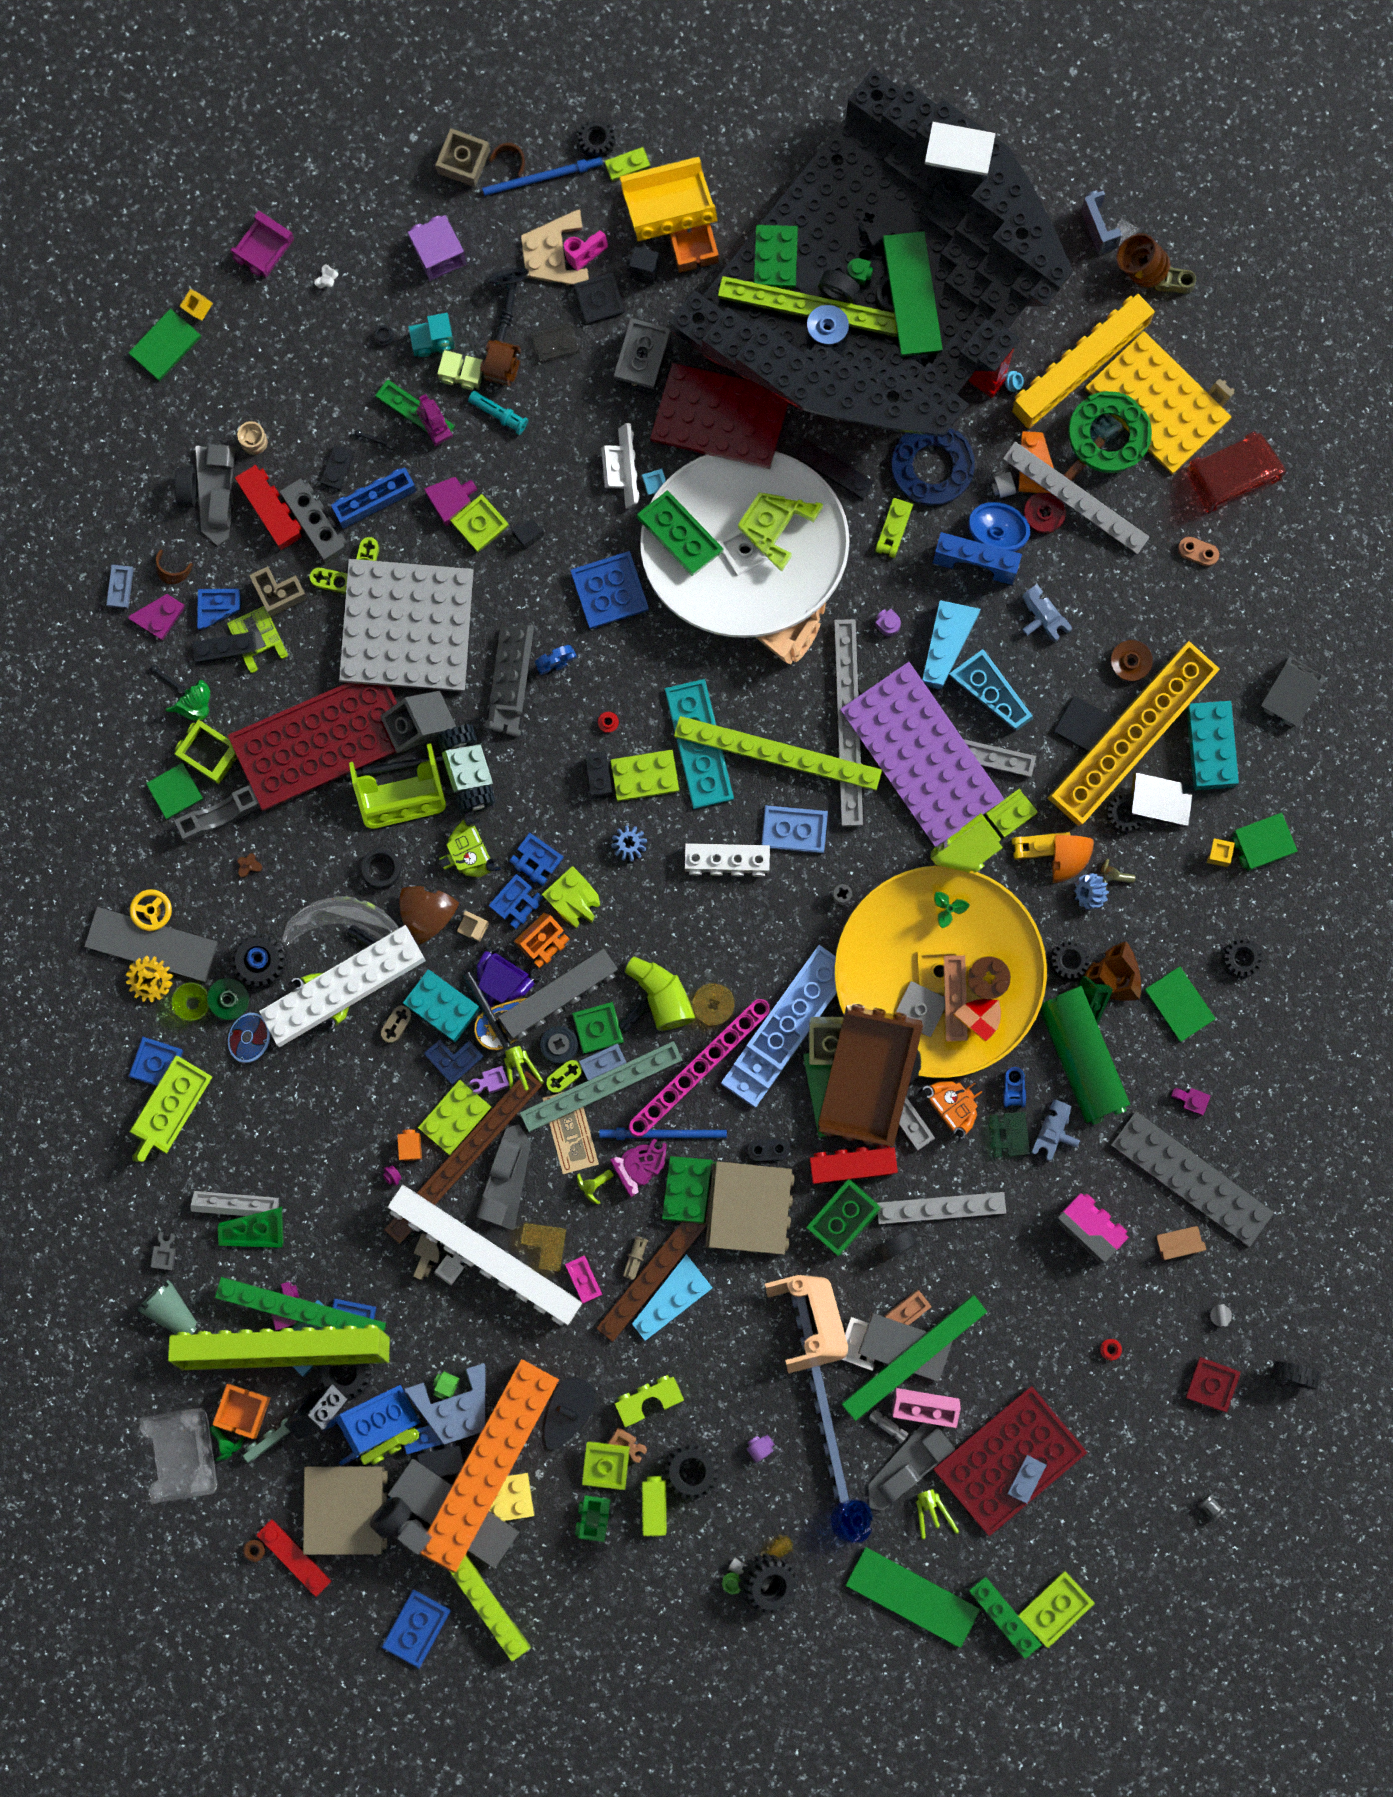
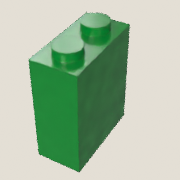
M1282 813L1239 828L1232 833L1233 837H1231V840L1235 843L1234 848H1238L1241 854L1239 856L1240 863L1248 872L1295 855L1298 852Z

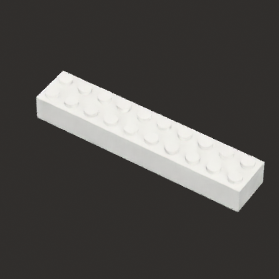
M401 1186L389 1204L388 1208L391 1209V1215L399 1220L404 1217L410 1221L408 1226L416 1231L422 1229L427 1233L425 1237L434 1243L442 1242L445 1244L444 1249L453 1255L456 1252L463 1256V1262L471 1267L474 1264L481 1268L480 1273L489 1279L494 1276L499 1280L497 1284L504 1289H514L517 1291L515 1296L524 1302H527L529 1299L535 1303L534 1308L543 1314L546 1311L553 1315L552 1320L562 1326L564 1323L569 1325L582 1305V1301L406 1186Z

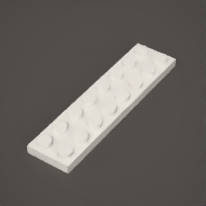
M405 925L304 984L299 991L287 994L259 1012L278 1047H281L426 960Z

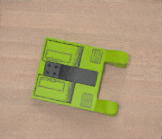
M265 606L227 623L232 635L252 631L255 633L257 653L243 656L251 673L258 670L252 657L275 646L281 659L288 656Z

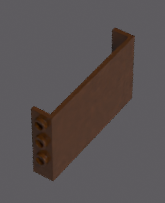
M857 1003L846 1005L818 1121V1130L823 1135L834 1136L835 1134L850 1141L859 1139L869 1145L878 1143L894 1147L923 1029L922 1020L909 1018L906 1014L894 1012V1014L886 1013L881 1008L866 1009L864 1005Z

